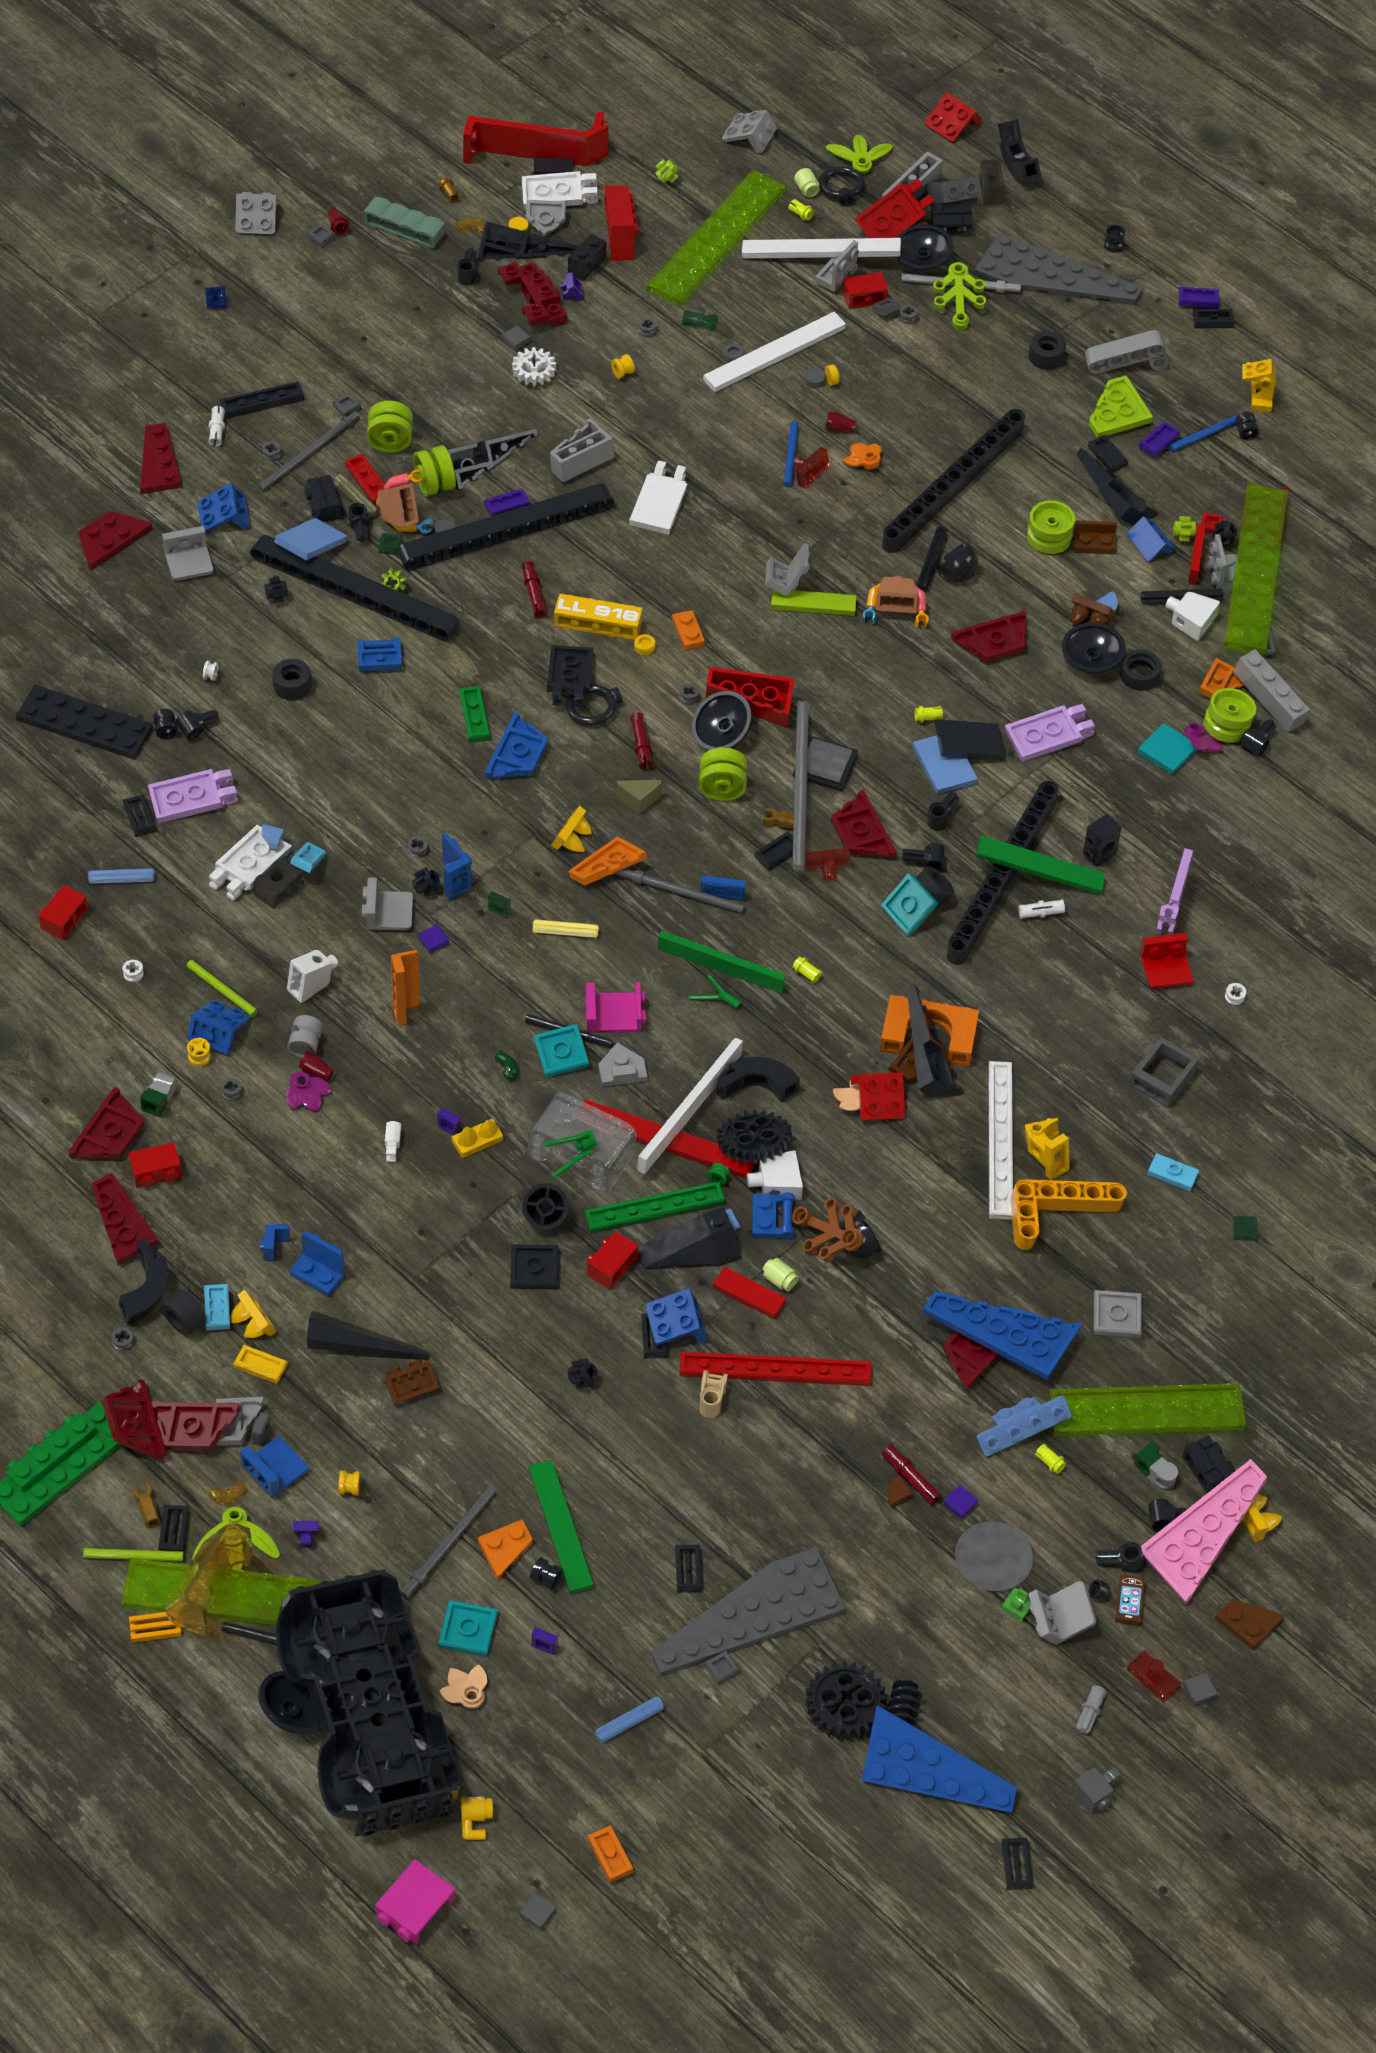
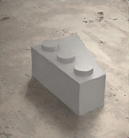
M589 418L582 429H576L574 435L569 440L565 439L550 452L552 473L562 482H565L614 458L613 438Z

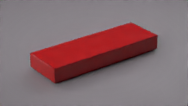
M363 453L345 460L344 464L368 499L376 505L378 491L384 490L385 484Z
M1202 524L1197 525L1188 579L1189 584L1192 585L1197 583L1206 527V525Z
M727 1267L723 1268L713 1283L714 1289L772 1319L776 1318L786 1303V1297Z

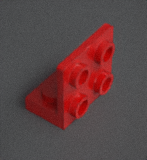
M946 92L924 124L954 143L968 124L972 122L978 125L982 119L974 109Z
M1186 933L1145 937L1142 939L1140 957L1150 989L1193 984V976L1186 956L1188 943Z
M903 1072L850 1076L851 1085L859 1084L861 1120L905 1118Z

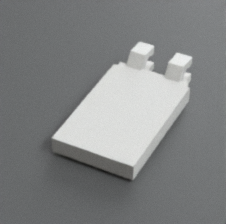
M580 171L522 176L524 210H526L527 200L566 201V206L598 203L596 173L581 175Z
M658 460L654 473L647 474L630 517L629 525L670 534L687 490V484L684 481L686 467L678 465L674 478L665 476L666 469L664 468L666 467V462Z
M256 825L215 863V870L209 875V879L212 880L209 886L217 890L224 884L225 879L231 881L227 885V890H229L227 897L234 901L241 895L243 889L245 891L251 890L292 852V845L281 840L277 850L269 847L262 837V827Z

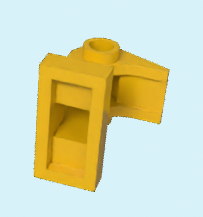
M1272 359L1242 364V381H1251V411L1271 412L1276 384V367Z
M1048 1118L1045 1121L1025 1125V1141L1028 1152L1045 1167L1046 1176L1050 1180L1070 1170L1069 1138L1064 1134L1058 1136V1118Z

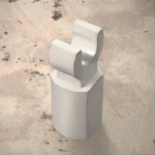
M390 1121L386 1123V1162L396 1163V1152L400 1147L401 1123Z

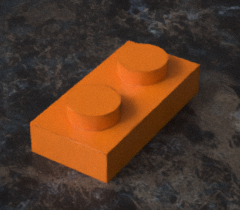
M693 611L672 614V622L684 651L705 647V640Z
M611 1825L588 1835L587 1840L609 1883L633 1873V1867Z

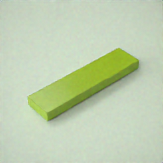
M791 590L788 596H785L779 592L772 591L771 609L855 616L856 595Z

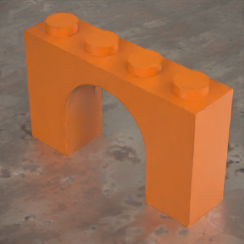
M890 995L880 1051L899 1055L904 1048L906 1034L911 1028L908 998L904 996ZM921 999L922 1006L926 1005L928 1012L925 1014L928 1022L943 1027L949 1034L948 1058L950 1060L948 1063L969 1067L979 1010Z

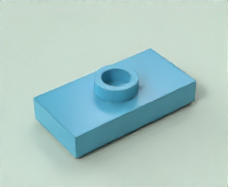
M306 842L292 857L290 864L310 873L324 859L326 851Z
M1156 1153L1147 1175L1190 1192L1199 1174V1170Z
M228 1284L204 1285L206 1330L230 1329Z

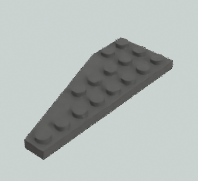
M1000 232L974 270L975 276L991 282L1001 280L1005 281V283L1021 284L1022 288H1028L1030 292H1035L1037 289L1047 291L1048 294L1079 298V295L1089 296L1090 300L1104 298L1111 300L1112 303L1135 305L1143 292V287Z
M817 1547L771 1562L652 1650L651 1656L661 1677L705 1662L724 1651L731 1653L844 1614L845 1607Z

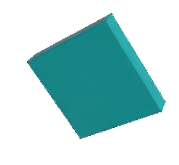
M1164 723L1138 748V754L1171 775L1197 751L1187 737Z
M908 873L881 906L904 933L911 936L939 903L913 874Z
M577 1024L533 1035L545 1078L590 1066Z
M449 1600L438 1648L487 1657L498 1609Z

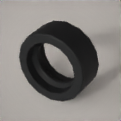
M1142 649L1133 650L1127 653L1122 661L1120 669L1121 680L1132 689L1148 690L1153 688L1159 682L1162 668L1161 661L1150 651ZM1134 664H1142L1151 668L1153 673L1140 676L1132 673L1128 667Z

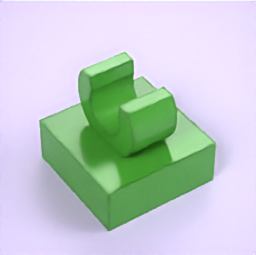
M1014 1587L1002 1604L1001 1610L1023 1622L1031 1611L1029 1594L1022 1589Z

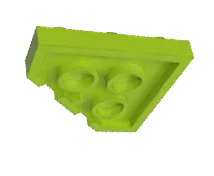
M1122 376L1107 382L1105 390L1098 400L1096 409L1089 419V426L1095 436L1099 438L1103 435L1108 436L1152 423L1153 416L1128 377Z

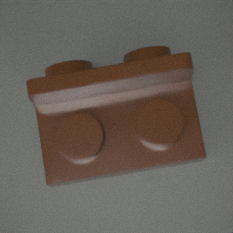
M1075 521L1073 533L1074 553L1115 555L1117 523L1108 521Z
M419 1359L409 1363L410 1368L402 1371L400 1367L386 1371L387 1376L383 1377L382 1381L386 1383L393 1405L440 1388L430 1361L423 1363V1360Z

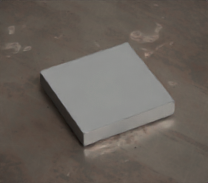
M1094 1290L1093 1335L1141 1338V1293Z

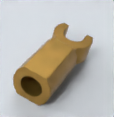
M773 808L765 809V816H770V818L763 817V825L772 826L775 824L778 827L794 828L793 813L783 811L779 813Z
M146 1484V1493L139 1494L135 1487L133 1488L134 1499L138 1502L145 1527L150 1528L159 1525L161 1519L155 1501L152 1498L151 1486Z

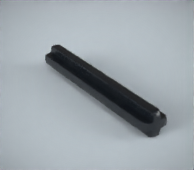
M937 527L918 578L917 587L923 592L929 586L948 531L946 527Z
M1222 589L1142 591L1140 593V601L1142 604L1167 603L1171 596L1181 601L1187 592L1221 601L1223 599Z

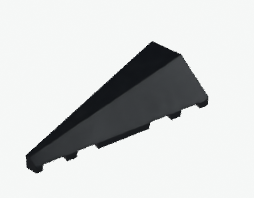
M485 221L477 259L572 254L578 246Z
M537 429L447 449L455 472V489H462L467 483L478 478L477 476L484 471L489 470L509 456L514 450L525 445L524 443L531 438L538 435Z
M1080 448L1076 455L1119 519L1133 526L1143 516L1152 519L1158 515L1159 512L1148 506L1146 501L1139 498L1123 481L1111 471L1104 469L1101 463L1095 460L1085 449Z
M914 985L907 989L918 1089L929 1097L959 1096L964 1093L963 1088L956 1085L953 1079L956 1072L953 1068L950 1069L946 1057L948 1054L935 1025L928 1022L925 1015L928 1012L927 1006H922L919 988Z
M312 1311L310 1314L307 1349L355 1351L356 1356L416 1360H427L428 1358L427 1350L316 1311Z

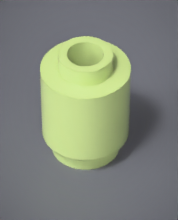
M809 168L800 169L794 177L800 191L807 197L817 195L819 192V182Z
M779 1258L768 1260L763 1267V1276L780 1290L790 1291L798 1281L799 1277L796 1275V1272Z

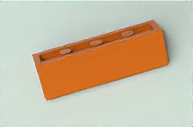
M417 950L391 955L392 1003L398 1026L407 1025L406 1008L420 1005L419 956Z

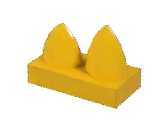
M579 806L574 811L551 846L557 850L564 846L576 852L585 851L579 837L572 832L575 831L586 835L592 833L590 824L583 817L586 812L585 809Z
M493 1119L486 1120L484 1123L472 1128L465 1127L462 1132L452 1136V1143L462 1158L503 1141V1134Z
M246 1290L237 1295L241 1301L233 1309L230 1315V1323H239L252 1317L246 1327L245 1338H256L264 1333L269 1337L277 1332L276 1328L254 1296Z
M1261 1494L1256 1496L1242 1518L1254 1542L1263 1540L1266 1532L1274 1529L1282 1519V1515L1276 1513L1259 1512L1267 1500V1497Z

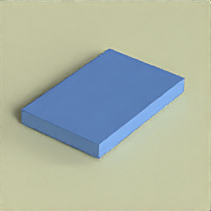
M314 518L276 535L274 542L304 560H308L345 543L347 535Z
M937 735L913 742L912 747L937 795L977 784L978 779L967 758L943 757L940 755Z

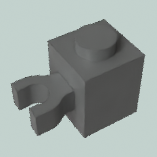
M1094 1767L1075 1780L1072 1792L1091 1814L1098 1809L1103 1811L1112 1803L1111 1799L1114 1792L1112 1787L1119 1783L1118 1778L1121 1774L1113 1767L1102 1776Z

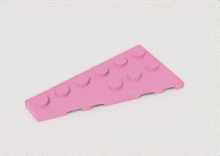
M1251 1459L1141 1546L1143 1557L1186 1605L1267 1481V1476Z

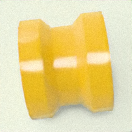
M628 354L623 355L621 359L611 360L612 371L618 379L623 378L625 374L635 372L634 363Z
M203 1038L192 1039L187 1045L190 1064L196 1067L207 1065L211 1059L210 1044Z
M340 1470L338 1494L352 1493L353 1496H359L360 1472L355 1471L352 1474Z

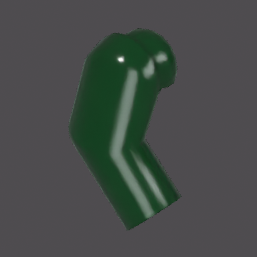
M499 1050L495 1055V1060L504 1065L503 1076L512 1080L515 1074L517 1075L519 1072L517 1061L502 1050Z

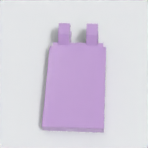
M1083 704L1070 707L1069 709H1066L1063 705L1005 725V732L1019 758L1024 762L1079 743L1081 740L1093 736L1095 725L1092 720L1076 725L1077 722L1086 719L1084 714L1086 709Z
M212 769L148 785L158 824L222 808L225 804L229 805L239 802L235 786H232L234 782L230 769L217 771L214 774Z
M1184 849L1169 904L1161 906L1156 934H1161L1162 927L1168 928L1167 935L1174 932L1193 850Z

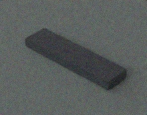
M297 381L220 399V405L225 409L224 415L227 419L304 401V394Z

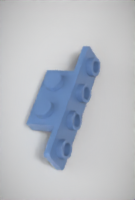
M1062 1395L1042 1405L1035 1397L1025 1398L1011 1408H1003L996 1415L991 1416L995 1427L978 1434L977 1439L983 1454L989 1456L1071 1418L1072 1414L1065 1397Z

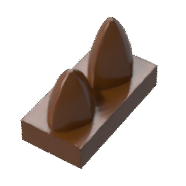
M1074 593L1071 599L1074 604L1071 612L1072 626L1081 623L1087 618L1089 613H1091L1090 623L1106 624L1108 620L1113 622L1116 616L1111 607L1077 593Z

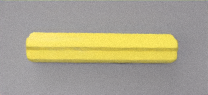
M535 919L533 922V932L597 938L599 926L596 924Z

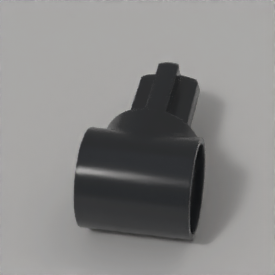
M473 248L466 250L464 259L459 260L457 264L458 282L462 285H471L476 279L477 264L475 260L477 251L473 250Z
M357 502L349 506V526L355 531L356 540L363 543L364 540H368L367 527L369 520L366 505Z
M210 710L200 715L192 711H186L177 717L176 723L186 738L192 740L202 734L204 726L217 722L219 716L216 710Z
M1266 720L1260 728L1249 729L1241 741V746L1261 756L1269 744L1270 734L1276 729L1277 725L1274 723V720Z
M955 792L949 793L942 802H934L929 806L927 825L930 829L940 831L946 827L947 820L952 815L951 810L959 802V797Z
M930 843L924 847V850L903 849V861L921 862L924 867H932L939 872L944 868L945 847L942 844Z
M1166 1499L1151 1501L1148 1504L1152 1529L1161 1531L1188 1508H1174V1505L1170 1504Z
M1127 1542L1123 1546H1119V1550L1096 1551V1563L1098 1565L1119 1564L1120 1568L1136 1572L1144 1566L1142 1548L1136 1542ZM1130 1554L1138 1555L1133 1560L1127 1559Z

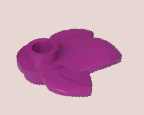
M1189 723L1183 731L1191 745L1200 751L1218 752L1223 748L1205 730V727L1198 723Z
M302 1071L295 1072L289 1080L290 1089L286 1094V1101L292 1110L302 1104L306 1108L318 1112L321 1105V1096L330 1094L331 1089L319 1077H310ZM302 1079L304 1080L305 1084L301 1085L297 1082V1080Z

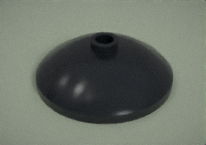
M916 225L905 229L897 236V238H901L900 256L895 257L903 266L917 271L933 270L944 265L952 256L953 241L950 235L939 227Z
M1084 623L1073 627L1066 633L1062 642V653L1065 660L1075 669L1086 673L1099 674L1111 671L1121 664L1125 657L1126 644L1120 633L1112 627L1101 623Z
M721 691L710 695L698 706L694 713L692 733L695 740L708 751L715 748H735L745 739L751 729L753 721L751 706L742 695L733 691Z
M283 1671L274 1672L263 1680L258 1690V1701L264 1714L274 1725L286 1732L298 1735H309L321 1730L307 1686L291 1682Z

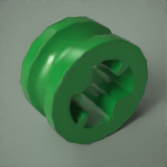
M714 1163L711 1166V1170L707 1173V1177L711 1182L719 1181L721 1186L726 1184L727 1179L731 1175L730 1170L719 1163Z

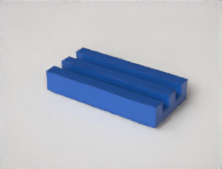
M702 875L700 892L720 898L744 900L746 881Z

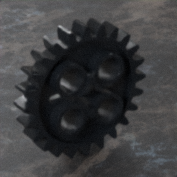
M756 1110L752 1114L744 1111V1116L735 1114L736 1119L729 1117L728 1123L722 1122V1127L718 1128V1147L722 1149V1154H727L728 1159L735 1157V1162L744 1159V1164L749 1160H752L753 1164H756L757 1160L765 1163V1158L774 1160V1155L782 1156V1151L787 1152V1146H791V1125L788 1124L787 1119L782 1120L781 1115L774 1117V1112L766 1115L765 1110L760 1114H757Z
M843 1661L840 1668L833 1662L832 1670L824 1666L823 1674L816 1672V1680L810 1679L809 1686L811 1688L806 1689V1696L808 1697L805 1699V1705H808L807 1714H813L811 1717L812 1723L819 1721L818 1730L827 1728V1736L832 1732H836V1739H839L841 1734H845L846 1740H849L850 1734H854L859 1739L861 1731L869 1735V1727H873L876 1706L879 1705L886 1710V1705H884L887 1702V1696H884L885 1687H879L881 1683L880 1678L873 1680L874 1671L868 1674L865 1673V1665L858 1670L856 1669V1662H853L851 1667H847L846 1661ZM847 1682L850 1686L844 1687L840 1683ZM829 1698L832 1699L834 1702L826 1703L823 1701V1699ZM866 1698L869 1702L863 1703L858 1699ZM848 1714L853 1718L845 1719L842 1717V1715Z

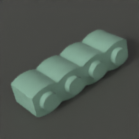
M374 197L363 212L364 223L382 229L392 235H399L405 240L417 242L427 248H434L445 234V223L439 218L426 216L417 210H409L404 205L391 203L382 197Z

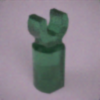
M684 310L682 325L697 328L706 327L710 331H716L717 315L710 314L706 316L704 313Z

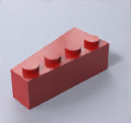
M628 185L604 186L610 261L634 260V235H638V223H636L633 193H629Z
M709 667L706 698L721 691L736 692L748 701L753 716L788 728L795 678Z

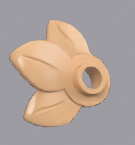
M850 1080L849 1088L833 1089L835 1098L841 1102L840 1108L846 1111H857L860 1109L859 1084L851 1085Z
M476 1665L468 1675L458 1669L450 1668L448 1673L449 1686L440 1690L442 1697L449 1703H461L469 1709L482 1705L484 1701L483 1689L487 1685V1676L484 1669L480 1665ZM470 1695L476 1696V1699L471 1700L467 1697Z

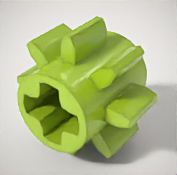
M662 159L656 165L658 170L655 174L662 182L666 183L669 180L672 183L678 178L679 175L676 172L679 168L671 159L666 162Z
M1179 516V521H1174L1173 536H1178V541H1190V537H1195L1196 522L1191 521L1189 516Z
M390 568L388 571L389 575L386 573L381 575L384 578V582L381 584L399 591L398 588L402 590L406 588L403 581L407 577L401 575V569L398 572H394L393 568ZM390 579L397 580L398 583H390Z

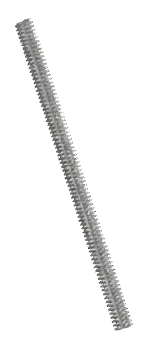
M807 701L797 702L792 864L795 871H803L805 868L809 702Z

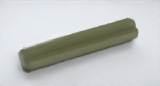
M339 474L334 478V483L354 503L359 502L366 505L367 514L370 518L377 516L378 508L343 474Z

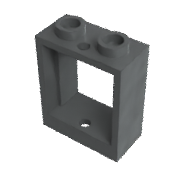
M979 177L959 178L926 184L928 195L930 194L934 199L933 203H947L981 197Z
M1160 1037L1132 1072L1129 1086L1168 1108L1196 1073L1199 1059L1192 1053L1177 1047L1173 1042ZM1158 1054L1185 1068L1171 1086L1145 1072Z

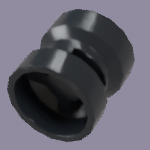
M1110 225L1107 227L1104 240V248L1107 251L1117 253L1123 249L1126 232L1122 226Z
M1243 412L1236 417V426L1239 429V436L1242 440H1252L1259 435L1256 418L1252 412Z
M170 709L156 711L153 715L156 735L161 739L174 737L178 732L174 712Z
M540 1557L534 1564L529 1578L535 1582L541 1581L546 1588L553 1590L560 1581L563 1568L558 1565L552 1566L548 1560Z

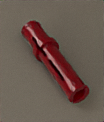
M525 561L526 567L524 563L521 564L524 574V586L528 589L534 616L536 618H543L542 611L544 616H546L547 610L539 585L540 577L536 574L534 562Z
M637 712L638 720H636L635 713L630 716L635 738L636 746L634 749L635 754L638 755L639 767L642 770H646L645 763H647L648 769H651L653 767L650 754L652 748L651 744L648 743L644 715Z
M893 1444L886 1447L888 1451L883 1450L881 1455L893 1465L894 1471L897 1474H901L923 1496L930 1506L934 1505L937 1502L936 1498L939 1500L942 1495L911 1465L912 1461L909 1458H905Z

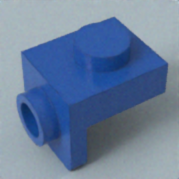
M278 1223L266 1225L265 1238L260 1239V1252H264L265 1261L275 1260L276 1241L290 1242L289 1225Z

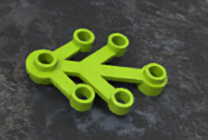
M955 262L949 266V274L946 277L933 283L934 292L943 293L945 287L955 281V286L946 294L937 296L934 299V307L942 310L955 297L956 314L953 316L952 325L956 330L961 331L968 327L969 322L968 316L964 313V297L972 302L977 309H983L986 306V298L982 295L976 296L963 286V281L971 285L976 293H982L985 290V282L982 279L976 280L969 275L965 264Z

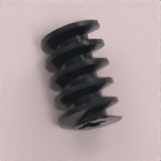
M906 1679L894 1681L892 1685L893 1690L890 1694L891 1699L888 1704L889 1708L887 1709L888 1712L905 1720V1722L912 1726L917 1724L915 1718L919 1715L917 1709L920 1708L921 1703L919 1700L922 1699L923 1695L921 1691L917 1690L919 1688L917 1683Z

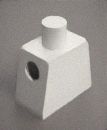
M1187 592L1181 601L1171 596L1165 607L1174 611L1172 624L1199 641L1217 617L1220 602L1199 594Z
M314 950L291 960L287 990L300 1003L309 999L330 983L331 970L338 966L336 957L334 955L326 957L319 950Z
M796 1151L782 1153V1156L774 1155V1160L765 1158V1163L760 1160L759 1172L747 1174L748 1187L761 1186L763 1194L782 1195L783 1193H792L795 1196V1200H802L803 1186Z

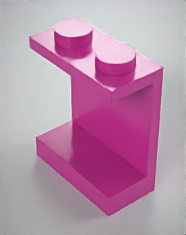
M640 982L635 983V993H595V983H586L587 1032H641V1023H646V1010L641 1009V1004H645V991H640Z
M414 1859L375 1904L376 1918L385 1927L391 1926L395 1929L397 1935L405 1942L411 1941L417 1945L419 1943V1933L444 1904L450 1907L456 1900L455 1888Z

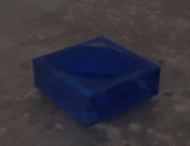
M225 286L205 288L207 309L227 308Z

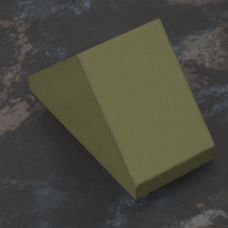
M661 780L617 781V798L638 814H641L661 797Z

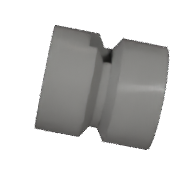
M308 1015L296 1017L287 1045L288 1051L299 1058H302L306 1052L311 1054L314 1052L316 1054L319 1044L318 1039L321 1037L323 1029L321 1021Z

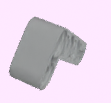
M1157 330L1097 345L1087 349L1085 352L1088 370L1093 374L1149 360L1151 368L1154 370H1163L1169 364L1162 335Z

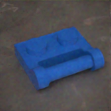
M394 637L393 640L377 641L357 639L359 672L402 670L400 637Z
M753 1194L752 1238L792 1239L794 1237V1228L792 1227V1205L795 1203L794 1194ZM776 1206H783L782 1228H776Z

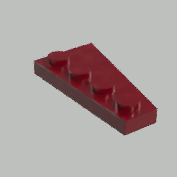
M166 422L145 426L140 495L181 488V480Z

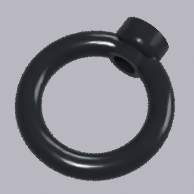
M844 166L833 167L824 171L818 180L819 189L828 197L838 199L839 204L842 206L851 205L854 201V196L858 195L865 185L864 177L859 171ZM845 174L855 178L857 185L851 190L841 188L839 191H835L826 185V180L834 175Z
M591 684L590 693H598L605 696L608 704L607 710L594 717L582 716L575 710L574 695H569L566 702V711L569 717L579 724L598 725L614 715L617 705L623 703L622 696L617 687L608 689L601 685Z

